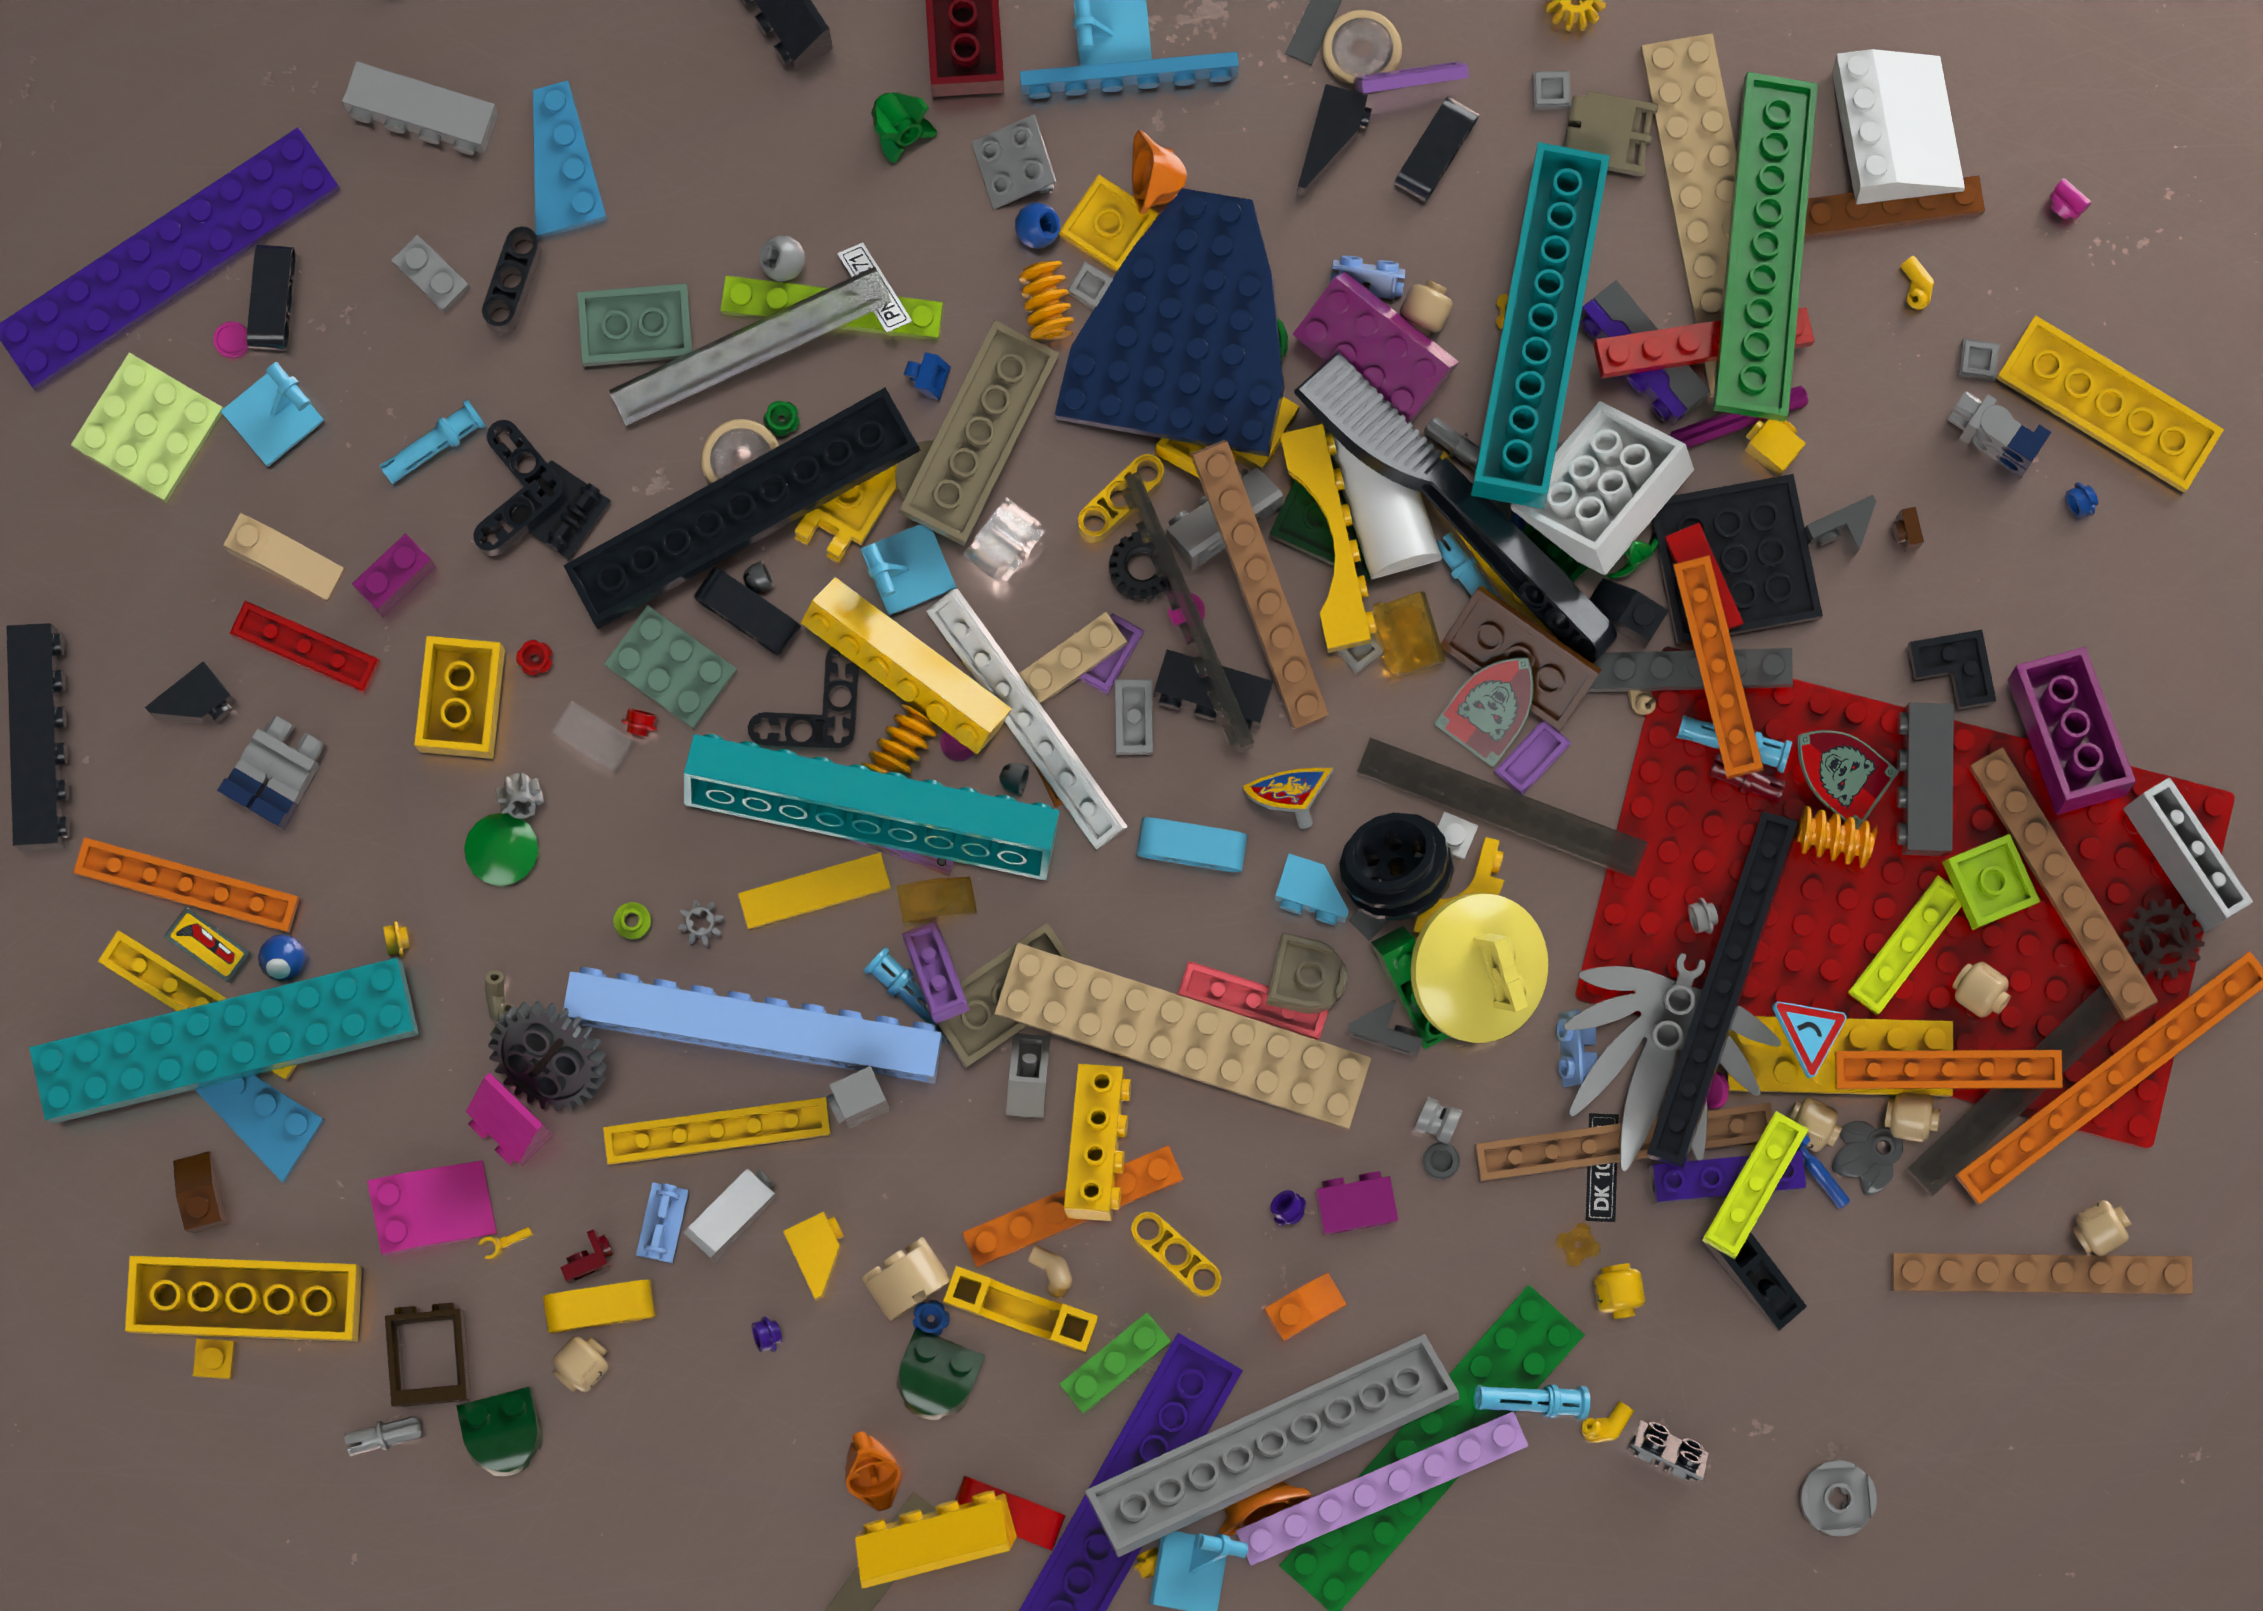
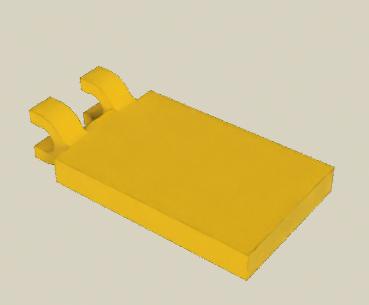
M897 464L807 513L795 529V539L808 546L817 528L820 527L835 536L826 549L828 552L826 557L839 564L852 540L862 546L896 492L895 471Z

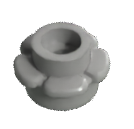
M1699 898L1698 903L1688 906L1689 919L1695 933H1712L1713 925L1718 924V915L1714 904H1707L1703 898Z

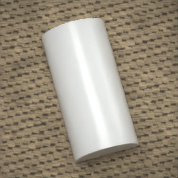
M1333 436L1337 454L1330 455L1334 469H1341L1345 487L1342 493L1346 504L1349 505L1353 527L1371 580L1441 561L1442 556L1420 491L1402 486L1375 472L1350 453Z

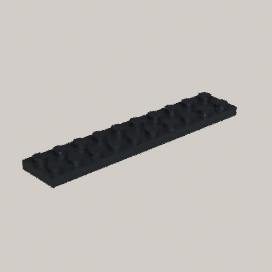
M884 387L563 566L597 629H600L921 450L889 392Z

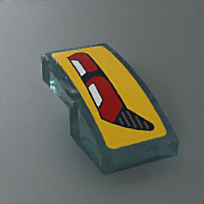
M187 907L183 909L163 936L227 983L250 953Z

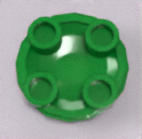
M508 813L489 814L477 821L468 832L464 846L466 862L472 873L483 882L497 887L514 884L526 877L534 867L539 856L537 837L530 825L522 819L512 817Z

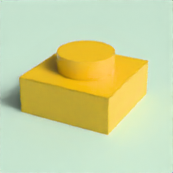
M196 1338L193 1376L233 1379L236 1342Z

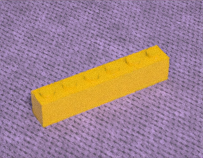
M836 577L812 600L801 621V624L975 754H978L998 733L1012 709Z

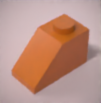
M1327 1272L1267 1306L1263 1311L1283 1343L1347 1304Z

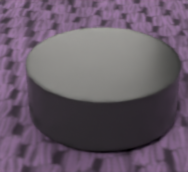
M1442 1142L1434 1143L1424 1152L1422 1166L1429 1177L1435 1180H1446L1457 1172L1460 1166V1156L1452 1145Z

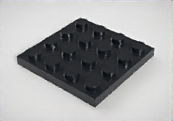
M1794 474L1674 495L1652 519L1654 534L1658 540L1657 550L1677 645L1693 641L1673 564L1675 563L1664 538L1697 523L1701 525L1744 622L1742 626L1730 630V635L1811 621L1823 617Z

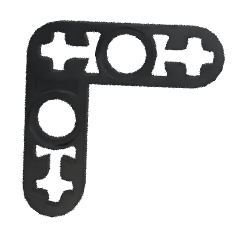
M498 420L493 423L488 429L487 441L524 487L481 521L475 528L473 536L477 547L483 553L490 556H496L505 552L561 506L567 496V488L563 481L518 427L508 420ZM504 431L506 434H510L509 437L517 446V449L511 452L505 443L500 442L501 440L498 435ZM524 456H533L536 459L535 468L529 473L518 471V462ZM541 476L550 487L554 486L555 494L551 498L546 494L544 495V490L536 482ZM520 505L527 506L530 514L526 521L522 523L513 522L511 520V513L514 508ZM504 519L512 531L508 533L499 521ZM490 530L496 534L498 539L495 544L489 541L486 542L488 539L485 534Z
M831 647L825 659L822 715L758 713L751 718L748 724V734L752 742L763 748L844 751L853 744L856 736L859 666L853 662L845 666V677L853 676L852 682L842 679L830 681L831 676L839 677L838 664L832 662L833 658H839L840 655L839 651ZM843 687L851 693V700L844 707H837L830 701L831 692L836 688ZM829 712L838 715L851 713L850 719L846 717L842 719L843 730L849 732V735L842 737L841 743H836L834 737L828 735L829 731H833L836 728V717L828 718ZM762 721H768L771 728H781L780 721H787L785 726L787 740L779 741L780 733L772 732L768 733L767 739H761L760 733L754 732L755 727H761ZM798 722H806L812 727V735L806 741H796L791 736L792 727Z

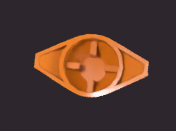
M1138 130L1134 135L1132 186L1139 214H1146L1150 207L1166 204L1174 200L1186 183L1187 173L1181 160L1174 154L1173 149L1159 146L1145 132Z
M857 1432L852 1436L853 1441L850 1442L846 1457V1487L852 1495L877 1511L889 1509L892 1506L901 1479V1470L892 1454L871 1435L867 1436L866 1432Z
M1283 1481L1224 1508L1227 1517L1219 1533L1227 1536L1237 1534L1236 1530L1311 1498L1312 1495L1306 1488L1290 1486Z

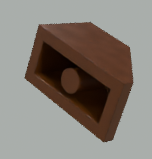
M208 1151L174 1160L175 1192L184 1230L189 1233H196L228 1224L211 1152Z

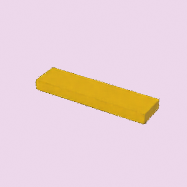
M881 852L740 892L738 896L748 930L887 891L891 889Z

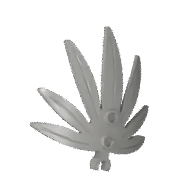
M1680 953L1675 961V968L1678 972L1675 981L1651 971L1624 966L1597 967L1578 973L1579 978L1592 985L1610 990H1634L1635 993L1613 997L1584 1009L1564 1024L1565 1030H1580L1605 1025L1636 1011H1640L1641 1015L1627 1026L1595 1061L1573 1099L1569 1109L1570 1116H1575L1593 1101L1625 1066L1642 1039H1647L1636 1063L1624 1106L1620 1137V1168L1623 1171H1627L1657 1116L1670 1079L1676 1050L1679 1049L1681 1054L1702 989L1691 986L1694 978L1703 973L1705 961L1699 959L1696 968L1692 971H1687L1684 968L1686 954ZM1738 1006L1731 1030L1756 1042L1771 1046L1781 1045L1778 1037L1750 1012ZM1728 1036L1720 1064L1746 1090L1755 1096L1760 1095L1759 1086L1747 1060L1732 1038ZM1707 1101L1691 1146L1697 1160H1702L1704 1157L1707 1131Z

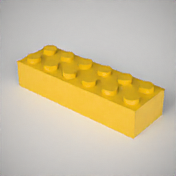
M130 1256L125 1332L154 1335L358 1342L362 1267L357 1264Z

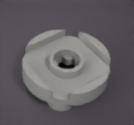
M1835 1460L1820 1464L1807 1474L1800 1491V1505L1805 1518L1809 1521L1812 1528L1829 1536H1848L1861 1530L1873 1516L1877 1506V1493L1873 1481L1862 1469L1851 1462ZM1836 1487L1840 1488L1842 1494H1848V1502L1842 1503V1509L1840 1510L1835 1508L1834 1503H1829L1828 1495H1832Z

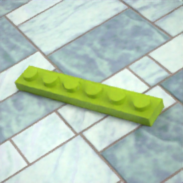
M725 275L721 314L939 341L943 302L898 297L912 322L886 332L861 292Z

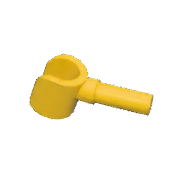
M527 1227L501 1238L484 1237L479 1241L478 1246L492 1241L495 1244L494 1253L483 1258L496 1259L503 1254L504 1248L531 1236L532 1233L530 1228Z

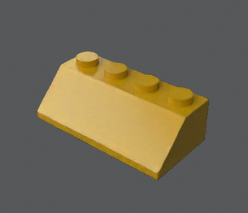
M987 1491L972 1496L973 1502L958 1505V1501L953 1500L935 1506L936 1512L922 1515L921 1510H914L899 1515L900 1521L886 1524L885 1519H880L864 1524V1530L859 1531L855 1537L862 1589L1010 1551L1017 1536L1006 1495L995 1496L994 1491Z

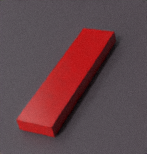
M246 600L229 633L233 637L363 694L366 693L380 663V660L374 656Z

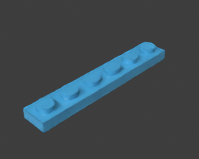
M1238 52L1020 71L1021 95H1029L1032 99H1042L1051 96L1052 92L1065 91L1066 95L1075 96L1087 93V89L1101 88L1103 92H1117L1122 90L1123 86L1138 85L1140 89H1151L1158 87L1159 83L1174 81V84L1178 86L1191 85L1196 82L1195 79L1210 78L1211 82H1226L1231 80L1232 76H1238Z

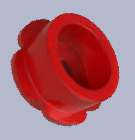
M537 640L526 641L517 652V664L522 666V671L530 676H536L540 672L545 673L552 665V660L550 659L552 650L544 642L540 643ZM537 655L538 660L532 661L531 657Z
M628 708L626 718L621 719L623 724L628 725L626 731L631 734L648 737L649 731L657 730L655 726L657 715L650 712Z

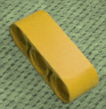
M1151 454L1139 456L1081 510L1078 516V531L1082 539L1093 544L1104 541L1161 487L1164 479V467L1159 458ZM1149 466L1154 468L1158 473L1157 477L1149 482L1141 480L1137 472L1142 467ZM1123 491L1129 494L1131 501L1126 506L1119 507L1113 504L1110 498L1114 493ZM1091 516H1097L1104 521L1105 525L1101 530L1093 532L1086 529L1084 522Z
M1144 1212L1135 1217L1132 1222L1131 1234L1137 1245L1195 1296L1206 1298L1217 1292L1221 1283V1275L1213 1263L1159 1215L1153 1212ZM1144 1220H1152L1159 1228L1158 1235L1154 1239L1144 1240L1137 1232L1139 1223ZM1172 1245H1180L1186 1251L1187 1258L1180 1265H1172L1166 1260L1165 1252ZM1200 1270L1211 1272L1215 1279L1213 1287L1208 1290L1198 1289L1193 1282L1195 1273Z
M650 1279L557 1292L542 1296L547 1333L573 1331L656 1317Z

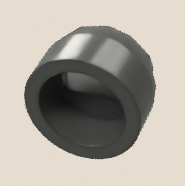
M762 560L752 564L745 570L743 574L745 586L753 592H764L774 587L771 575Z
M1020 763L1005 765L999 775L1003 788L1010 792L1022 794L1027 784L1029 766Z

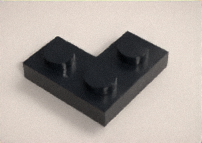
M1982 630L1908 643L1914 679L1918 680L1951 674L1958 710L1994 704L1996 702Z

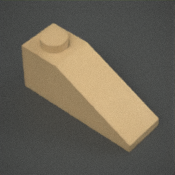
M242 513L239 514L223 545L230 554L326 601H329L345 570L342 566Z

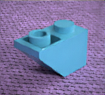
M1290 853L1288 854L1274 899L1281 902L1280 908L1296 914H1301L1302 909L1316 913V920L1330 925H1336L1337 921L1345 923L1349 911L1325 865Z

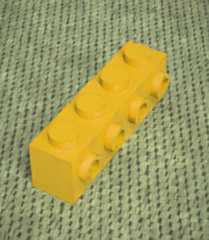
M1078 1064L1064 1203L1067 1218L1112 1221L1113 1210H1119L1121 1187H1115L1116 1173L1123 1174L1124 1151H1119L1120 1137L1126 1138L1128 1128V1115H1122L1123 1101L1129 1102L1131 1096V1079H1126L1124 1069L1121 1066Z

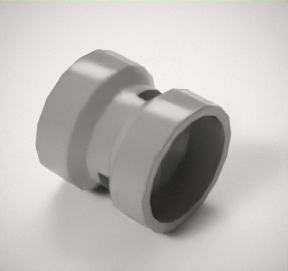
M1428 1096L1413 1130L1421 1134L1431 1133L1436 1136L1438 1141L1448 1145L1462 1110L1453 1106L1449 1108L1443 1107L1437 1099Z

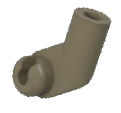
M493 970L485 975V994L490 1018L497 1023L503 1013L506 1014L513 1005L505 1004L503 974L500 971Z

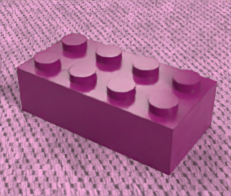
M1346 272L1334 277L1292 334L1325 361L1336 352H1339L1356 368L1357 372L1363 375L1362 377L1365 380L1367 379L1370 382L1369 384L1372 387L1374 386L1379 394L1381 393L1384 396L1383 399L1386 402L1389 401L1392 404L1391 407L1393 409L1396 408L1399 411L1398 414L1400 416L1404 415L1406 417L1405 421L1407 423L1413 422L1419 417L1459 364V361Z
M2086 646L2016 665L2007 681L2056 814L2126 796L2136 780Z

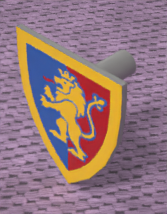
M1298 768L1282 771L1243 785L1242 789L1249 799L1260 806L1267 807L1269 810L1295 812L1298 827L1306 829L1313 824L1309 808L1334 770L1333 768Z

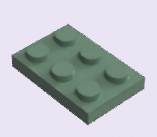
M687 283L577 292L583 367L693 358Z
M648 605L604 663L606 668L693 730H695L737 673V668Z

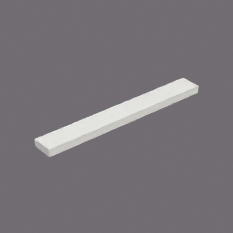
M958 588L951 590L926 612L975 681L1012 708L1005 723L1094 848L1097 850L1103 847L1128 826Z

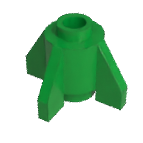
M891 92L880 95L874 102L871 112L874 129L880 136L883 153L890 162H897L904 150L902 146L913 143L919 136L921 138L935 137L937 134V130L933 125L923 118L929 107L920 97L900 92Z

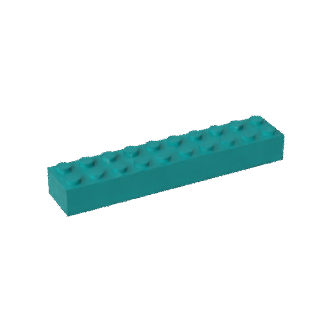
M1541 142L1537 144L1471 496L1544 509L1551 480L1610 155Z
M715 734L693 735L684 770V805L1047 881L1056 841L1060 810L1052 809L1051 806L1045 803L1035 802L1028 804L1018 802L1007 795H996L994 797L980 794L977 790L969 787H961L959 789L946 787L935 780L918 781L908 779L897 772L879 773L870 771L863 765L852 764L846 766L836 764L825 757L807 758L798 756L793 751L787 749L774 751L761 748L753 742L744 741L736 743L726 741Z
M393 958L29 1047L44 1118L46 1121L55 1124L419 1035L403 963L398 958Z

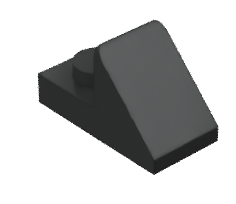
M1871 495L1806 525L1805 532L1808 545L1819 541L1821 546L1830 543L1840 537L1838 531L1842 530L1853 555H1856L1862 545L1876 503L1874 496Z
M1396 1000L1379 1007L1348 1025L1346 1035L1417 1057L1423 1039L1415 1037L1417 1031L1401 1025H1395L1394 1030L1387 1028Z

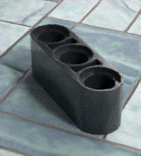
M1448 96L1403 165L1394 184L1425 203L1467 139L1479 118V114Z
M516 227L507 235L483 303L482 314L489 329L496 334L505 335L511 333L518 325L541 258L542 248L536 233L528 227ZM522 240L533 242V247L529 252L521 254L515 251V246L518 242ZM509 274H518L521 276V281L516 287L508 288L503 285L505 277ZM502 307L510 310L509 316L504 321L496 322L491 319L493 311L497 308Z
M257 245L255 248L247 326V346L250 349L287 350L296 266L295 247Z
M715 566L693 595V598L702 606L779 657L801 628V625L789 615Z

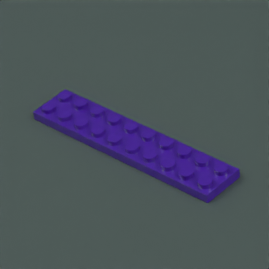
M297 127L0 323V341L31 387L36 390L340 190V187L302 131Z
M1177 1333L1089 1488L1206 1435L1243 1370ZM1085 1494L1019 1611H1106L1142 1547L1117 1557Z

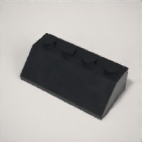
M742 0L745 5L752 3L758 12L754 16L758 26L765 35L771 32L778 43L773 46L784 65L790 62L795 71H798L833 49L830 28L811 0Z

